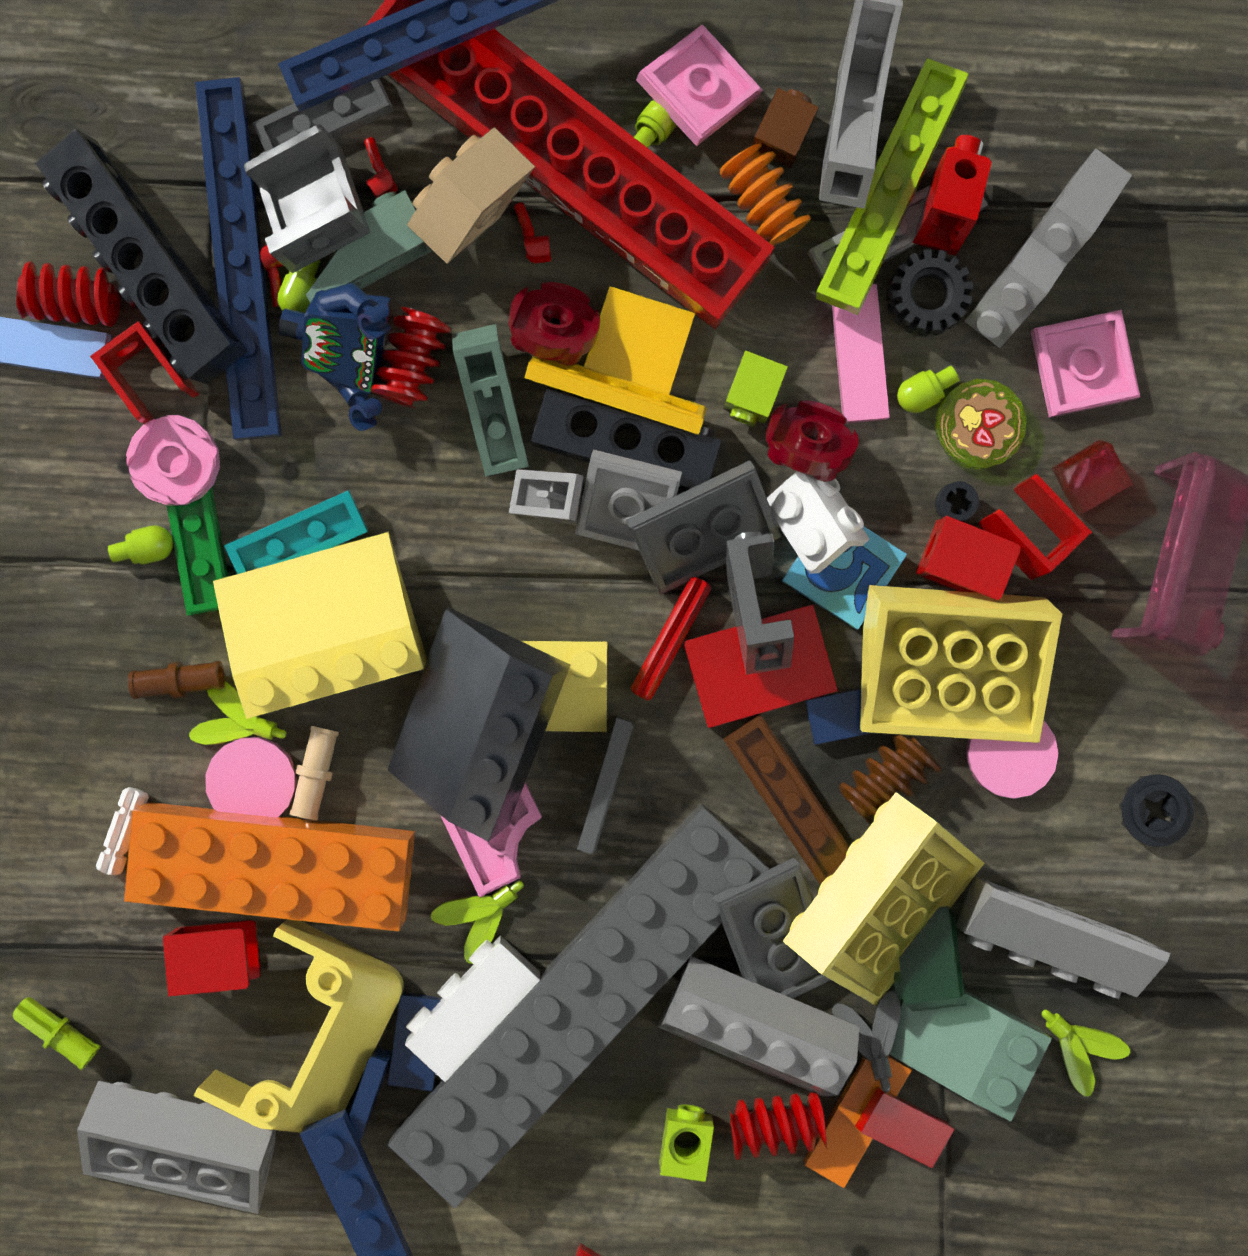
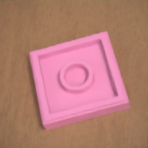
M703 24L641 70L636 79L646 92L667 111L670 118L696 146L755 101L762 92L758 84Z
M1122 310L1038 327L1030 331L1049 418L1140 398Z

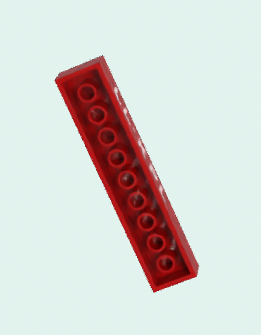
M385 0L366 25L424 0ZM496 29L487 31L388 74L468 138L475 135L480 139L495 127L535 166L525 180L528 185L674 299L695 313L696 316L714 330H716L771 259L775 248L773 245Z

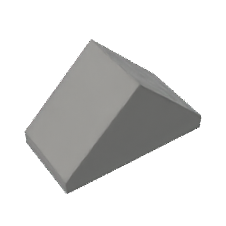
M517 469L509 513L576 526L585 485L584 476L573 473Z

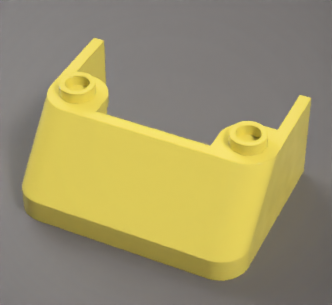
M288 919L277 927L273 937L314 956L306 974V985L308 991L315 999L331 1007L292 1087L289 1088L273 1080L261 1081L251 1087L215 1069L197 1088L194 1096L255 1127L301 1133L304 1126L346 1110L365 1071L368 1059L376 1049L404 990V982L399 971L391 965L302 921Z

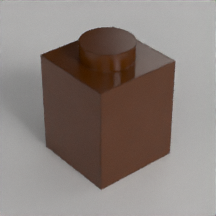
M777 88L754 136L752 146L761 144L762 146L758 150L760 154L774 151L776 156L773 161L791 169L814 122L819 107L813 105L812 100L800 91L790 89L786 92Z

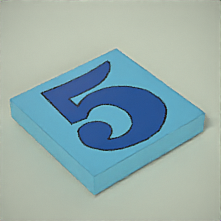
M864 526L863 529L868 535L869 541L863 546H850L820 573L809 574L799 556H797L781 581L856 630L860 628L865 618L869 585L887 586L907 555Z

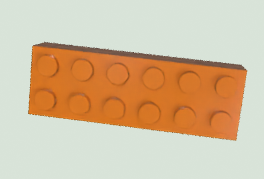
M147 802L132 811L124 902L400 931L407 918L415 831L282 816L277 818L229 813L209 808Z

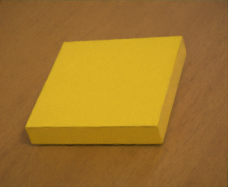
M610 286L600 315L601 321L598 336L594 346L588 352L584 367L670 395L695 313Z

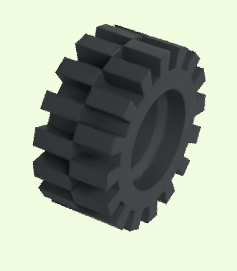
M926 249L919 255L917 253L910 255L893 274L886 294V298H890L887 307L889 313L894 311L896 315L894 321L898 326L901 323L907 326L906 332L912 334L914 331L920 332L919 336L927 337L931 333L937 336L947 329L950 330L967 312L966 309L971 305L973 298L969 296L973 290V281H967L966 277L970 272L967 267L961 269L957 265L961 260L955 255L952 259L946 257L947 251L939 250L937 254H932V249ZM924 277H932L939 280L946 291L944 304L934 310L920 307L913 298V286L916 281Z

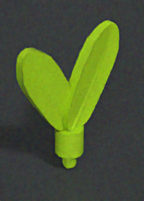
M225 681L224 688L220 690L210 689L207 692L212 701L229 718L200 723L189 733L192 741L204 745L236 741L252 735L272 740L273 737L281 739L286 737V731L277 728V723L259 718L258 716L246 719L238 692L227 681Z
M516 881L511 886L509 884L504 885L493 896H471L444 902L432 911L430 918L435 923L445 926L475 921L464 946L466 962L472 963L469 961V958L485 940L488 939L492 942L503 909L518 898L516 893L523 888L524 884L522 881Z
M1049 1010L1042 1011V1017L1047 1021L1046 1027L1059 1038L1068 1077L1073 1087L1081 1095L1090 1096L1094 1091L1095 1085L1094 1073L1087 1053L1113 1060L1129 1056L1130 1048L1118 1036L1097 1029L1070 1025L1060 1014L1056 1013L1053 1015Z

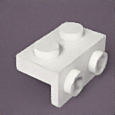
M796 471L767 498L773 517L809 574L820 573L850 546H863L869 541V537L863 529L864 523L861 516L847 505L840 494V485L836 478L830 482H822L815 479L812 475Z

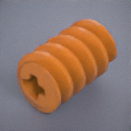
M756 144L727 161L721 167L720 175L723 179H733L728 187L732 195L742 194L738 199L737 205L741 210H751L746 218L747 223L750 226L761 225L756 233L775 246L799 232L811 220L809 214L795 217L794 212L802 204L801 199L786 201V195L793 189L792 183L777 185L776 181L785 172L783 167L769 170L767 166L776 155L774 151L760 154L758 150L762 145Z

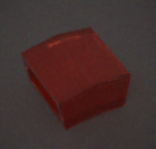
M1100 439L1052 467L1062 491L1077 515L1089 511L1133 484L1121 465L1113 445Z

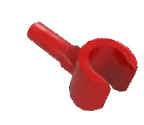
M369 137L365 139L364 143L372 167L377 173L366 180L367 185L376 198L389 192L396 193L398 187L386 168L385 163L382 161L375 138Z
M524 203L516 204L514 209L523 231L527 260L531 263L550 262L549 235L535 236L534 228Z
M265 245L261 249L260 256L270 279L272 307H279L278 292L281 287V275L278 268L284 265L269 253L268 247Z

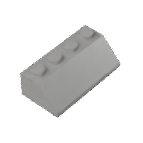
M976 876L972 880L956 924L957 928L967 934L965 941L969 944L987 951H991L994 944L1010 950L1008 954L1010 959L1030 967H1034L1036 960L1052 966L1051 974L1077 983L1079 976L1095 982L1093 985L1094 990L1117 999L1120 998L1121 992L1138 997L1166 965L1171 954L1141 937Z
M692 956L657 1026L660 1029L805 1090L815 1091L822 1097L837 1096L857 1063L859 1026L764 986L750 982L745 978Z
M98 1081L77 1128L82 1170L85 1175L254 1214L259 1213L274 1152L276 1130L255 1127L207 1102L197 1104L180 1100L177 1096L167 1092L153 1094L137 1090L127 1083L116 1082L110 1084Z

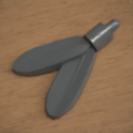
M894 991L886 993L879 1001L872 1031L852 1008L839 1003L834 1004L832 1008L833 1016L860 1027L858 1052L870 1061L875 1081H880L883 1092H889L891 1089L889 1078L893 1076L887 1057L894 1043L901 1013L899 997Z

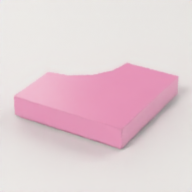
M526 782L509 826L489 842L448 822L441 816L479 897L521 877L517 862L519 841L527 828L542 818Z

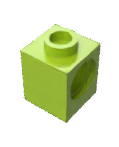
M745 350L723 407L731 411L730 418L749 426H755L757 421L765 424L788 366Z
M687 1104L679 1105L678 1110L667 1108L659 1160L660 1175L706 1182L714 1125L712 1115L705 1114L703 1108ZM682 1132H693L699 1137L697 1144L691 1148H681L674 1142L676 1137Z

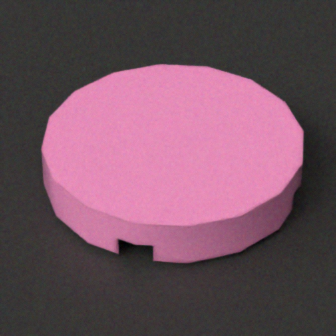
M167 415V417L153 419L143 424L132 437L126 453L127 466H129V472L132 476L130 478L135 488L148 499L168 506L188 505L202 498L214 485L220 469L219 449L212 435L198 422L179 415Z
M1044 720L1040 743L968 739L965 752L970 771L980 786L992 794L1013 799L1032 795L1044 787L1056 770L1059 754L1055 735Z
M263 737L240 738L224 745L211 759L205 774L206 793L213 809L220 812L278 818L291 805L296 792L297 777L290 755L278 743Z

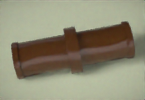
M221 661L183 666L181 662L169 663L167 668L144 671L134 670L129 672L128 689L133 699L170 694L173 698L185 697L186 692L210 689L220 690L225 687V671Z

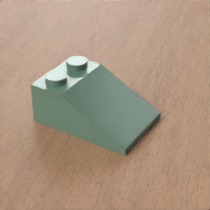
M918 967L900 1002V1020L889 1055L965 1099L1012 1121L1052 1038L1038 1026Z

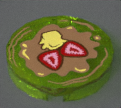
M974 379L961 383L944 397L936 412L935 433L944 452L952 461L966 468L987 469L1004 463L1018 451L1025 437L1027 418L1022 402L1009 387L995 380Z

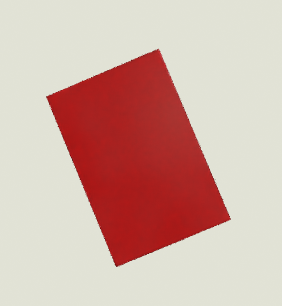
M813 605L761 619L762 624L791 620L794 644L790 668L746 675L737 627L683 641L707 728L838 691Z

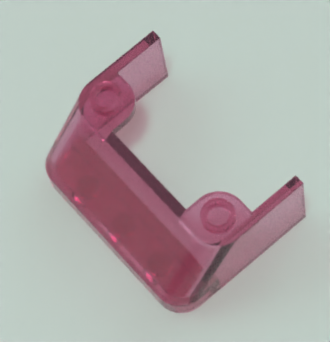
M1193 452L1156 466V475L1178 480L1179 484L1141 627L1114 629L1112 638L1180 656H1204L1211 648L1216 649L1221 643L1224 634V623L1220 621L1248 517V475L1215 457Z

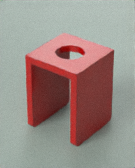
M137 321L90 357L135 419L145 424L153 420L154 417L118 369L119 366L148 346L181 391L193 398L198 396L199 392L189 379H183L173 369L169 362V358L172 355L164 344L156 342L146 331L144 325Z
M1037 474L1019 483L1014 488V491L1061 540L1046 557L1002 510L998 509L978 522L984 531L1021 546L1015 564L1030 580L1052 572L1092 533Z
M945 516L936 520L915 574L956 591L975 592L994 600H999L1003 596L1021 546L952 517Z
M255 920L177 927L163 936L168 997L246 989L250 985V979H257L261 976L257 924Z

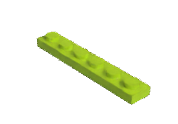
M926 58L875 166L865 208L856 207L816 291V299L859 315L967 84L969 73Z

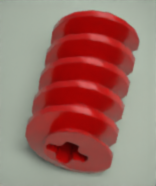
M27 261L17 283L16 306L18 314L22 319L29 315L34 320H42L47 316L53 322H59L65 318L66 321L74 324L81 322L83 319L84 323L88 325H95L101 321L103 325L112 327L116 324L119 317L121 294L118 291V282L116 280L109 282L107 271L104 268L97 269L95 280H91L90 271L87 266H81L77 277L73 278L71 267L64 264L60 268L58 277H55L54 267L51 263L43 264L40 275H38L35 263Z
M401 307L409 316H396L393 323L403 333H391L387 338L388 342L397 350H385L382 353L383 360L392 367H380L376 370V375L386 384L372 385L371 393L404 407L416 409L413 406L414 401H428L429 398L418 389L419 384H433L435 381L424 372L425 367L440 366V362L432 357L430 352L431 350H445L446 345L436 338V334L451 333L452 329L432 315L412 308Z
M815 1091L809 1093L806 1106L803 1105L799 1095L796 1093L791 1095L788 1108L785 1107L781 1097L777 1095L772 1099L770 1110L767 1109L763 1099L759 1097L755 1099L752 1112L749 1111L743 1099L737 1101L735 1113L731 1114L730 1112L735 1160H741L744 1146L749 1147L754 1159L759 1158L762 1144L767 1145L772 1156L778 1155L780 1142H785L790 1154L796 1153L798 1140H803L808 1152H814L816 1138H821L827 1149L822 1103Z

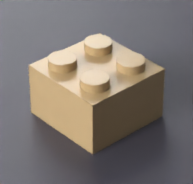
M495 127L480 139L475 135L471 136L458 150L457 158L453 161L448 156L441 160L429 175V178L433 181L432 185L426 186L412 203L416 211L407 226L447 264L499 220L535 167Z

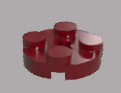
M557 282L541 283L540 289L528 292V287L516 294L511 304L508 326L512 334L511 343L515 349L528 352L536 357L557 361L564 366L575 365L580 361L582 355L592 349L596 342L601 321L599 312L597 310L594 313L593 309L589 306L590 298L572 286ZM552 318H557L560 320V325H554L549 322Z
M810 400L799 401L797 407L785 409L786 404H783L776 408L766 431V441L769 445L767 455L773 463L780 466H788L798 472L812 475L815 479L822 482L834 480L838 472L845 470L851 464L859 444V438L855 429L853 434H851L850 430L845 426L847 418L841 412L826 404ZM808 435L814 436V437L817 438V439H816V440L810 439V438H808Z

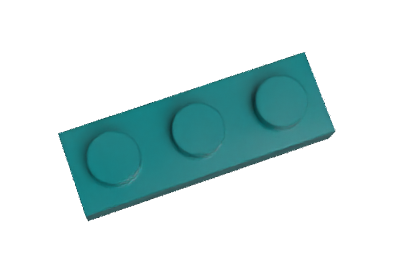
M347 490L228 543L224 547L237 574L332 548L368 532L369 529L351 491Z

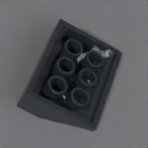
M447 608L388 771L448 822L489 842L509 826L571 665L454 609Z

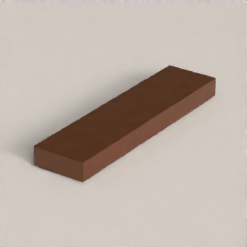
M761 714L724 737L723 740L819 885H821L827 877L836 872L845 860L849 846Z

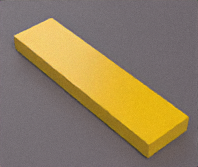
M533 356L528 363L524 377L698 435L707 408L703 405L577 364L564 366L557 361L545 360Z

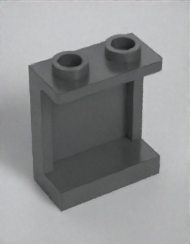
M318 124L310 129L303 130L297 136L271 150L261 153L258 157L244 164L246 175L259 187L273 231L271 236L265 238L269 253L290 272L294 273L371 233L342 147L322 125Z
M745 532L736 536L734 540L727 541L726 576L746 675L790 668L794 644L791 620L762 624L753 579L772 575L774 539L773 534L761 535L759 532Z

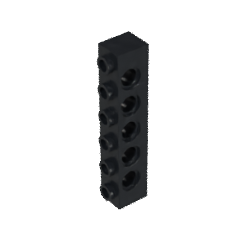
M74 129L35 163L46 178L42 184L47 192L56 201L64 203L71 213L67 217L69 223L81 236L89 238L96 248L92 252L94 258L107 272L114 273L121 283L118 287L119 293L129 305L135 309L139 308L146 318V321L143 323L144 328L159 344L164 343L172 355L169 358L171 366L183 379H192L208 385L248 352L245 345L98 141L78 129ZM92 183L91 192L85 197V190ZM117 217V226L110 233V224ZM143 252L142 263L135 269V259L139 253ZM168 287V298L160 305V294ZM194 322V334L186 341L185 330L190 323Z

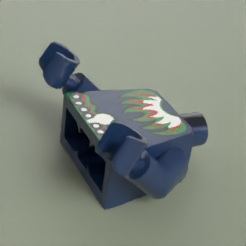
M349 283L316 292L306 313L285 308L280 318L278 331L279 335L303 341L301 355L303 367L317 373L338 390L349 407H351L349 409L351 424L358 431H365L376 426L377 421L374 416L379 415L382 410V404L376 398L367 400V393L371 394V387L378 379L376 370L383 366L382 353L385 349L386 333L391 331L390 325L387 324L390 314V298L367 295L356 284Z

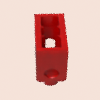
M960 135L956 138L954 147H947L932 177L913 243L938 251H947L948 254L956 256L977 222L992 164L988 157L980 155L983 142L979 138L971 135Z

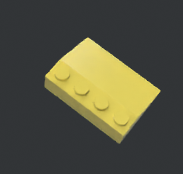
M389 532L213 581L232 676L246 719L424 669L427 662Z
M869 585L863 625L860 730L871 733L1040 743L1062 613L1046 597L1003 595L1001 599L994 600L975 592Z
M895 793L888 802H885L877 810L874 822L864 835L851 844L846 853L845 860L836 872L822 882L818 895L807 910L794 919L790 932L783 942L819 973L877 1006L984 865V862L938 822L898 793Z

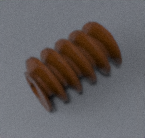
M900 734L892 736L896 751L886 746H881L878 750L883 763L872 758L865 760L869 775L854 770L852 777L856 784L855 788L844 782L838 785L842 796L869 825H871L869 818L875 816L880 806L888 802L895 793L900 791L911 798L915 795L910 784L912 779L923 785L928 783L923 771L925 767L937 773L941 771V767L936 760L911 735H909V739Z

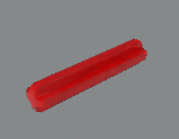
M691 577L687 582L631 686L633 694L647 701L653 698L711 591V586L707 582L697 577Z

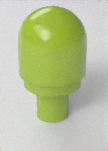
M652 100L637 118V123L635 124L637 134L634 138L647 148L650 145L657 146L661 142L666 141L677 124L660 104Z
M320 260L294 273L289 271V274L285 275L278 292V304L282 311L287 308L306 313L310 305L306 294L317 280L314 277L321 263Z
M952 365L936 374L931 370L921 371L900 385L897 399L905 411L920 413L938 404L940 399L945 397L943 390L960 380Z
M157 525L132 530L131 533L126 534L124 542L108 545V553L113 563L131 559L133 564L140 563L144 565L168 557L173 549V538L164 527Z

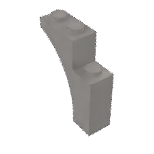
M855 0L838 70L835 102L826 135L819 194L820 201L865 208L875 171L881 112L903 0Z
M1095 149L1073 175L1037 227L964 322L1001 348L1048 294L1069 261L1094 234L1132 175L1102 152Z

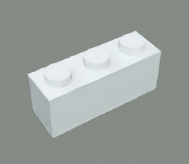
M501 935L493 944L488 939L485 940L469 958V961L473 963L471 968L462 977L457 973L453 974L440 988L437 994L442 999L430 1012L424 1006L406 1026L411 1033L407 1036L405 1046L444 1082L455 1073L540 981V971Z

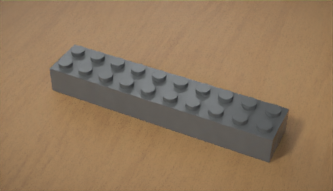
M700 803L540 974V981L455 1073L446 1082L441 1080L433 1088V1091L394 1130L388 1146L453 1208H456L719 927L722 921L712 897L733 886L740 887L748 884L752 877L770 870L769 867Z

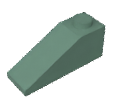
M405 190L397 195L395 192H389L380 196L372 203L373 208L364 212L371 233L337 250L306 294L310 303L318 291L349 283L356 284L360 289H363L433 251L407 226L416 210Z
M496 324L452 334L453 353L485 477L529 467Z

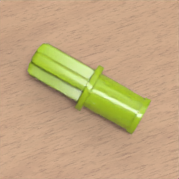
M26 997L13 1012L14 1020L43 1040V1047L45 1049L51 1047L66 1057L81 1071L88 1065L101 1047L68 1024L70 1022L69 1018L60 1019L32 997Z

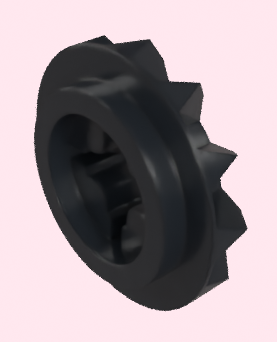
M1161 774L1140 776L1139 780L1134 784L1126 787L1124 799L1119 804L1123 819L1121 824L1135 840L1149 846L1161 847L1177 842L1189 830L1194 816L1193 801L1185 786L1178 780ZM1163 798L1164 803L1161 809L1170 821L1156 817L1148 821L1147 817L1150 811L1145 807L1146 804L1142 802L1143 799L1157 803Z

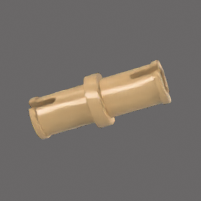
M311 726L303 764L297 765L296 774L300 776L290 815L318 820V812L326 781H331L333 775L329 768L339 732Z

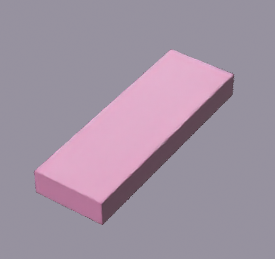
M873 284L859 315L832 305L842 414L847 418L845 424L880 421L890 418L877 284Z

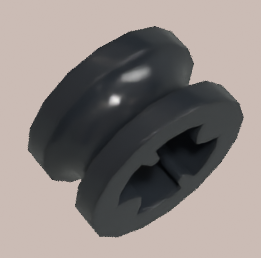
M961 481L952 482L940 489L935 499V508L941 518L949 516L962 522L974 516L979 506L978 493L974 487ZM957 490L963 493L962 501L967 503L968 506L966 511L960 509L957 511V514L950 512L952 504L946 501V496L948 493L950 496L955 495Z

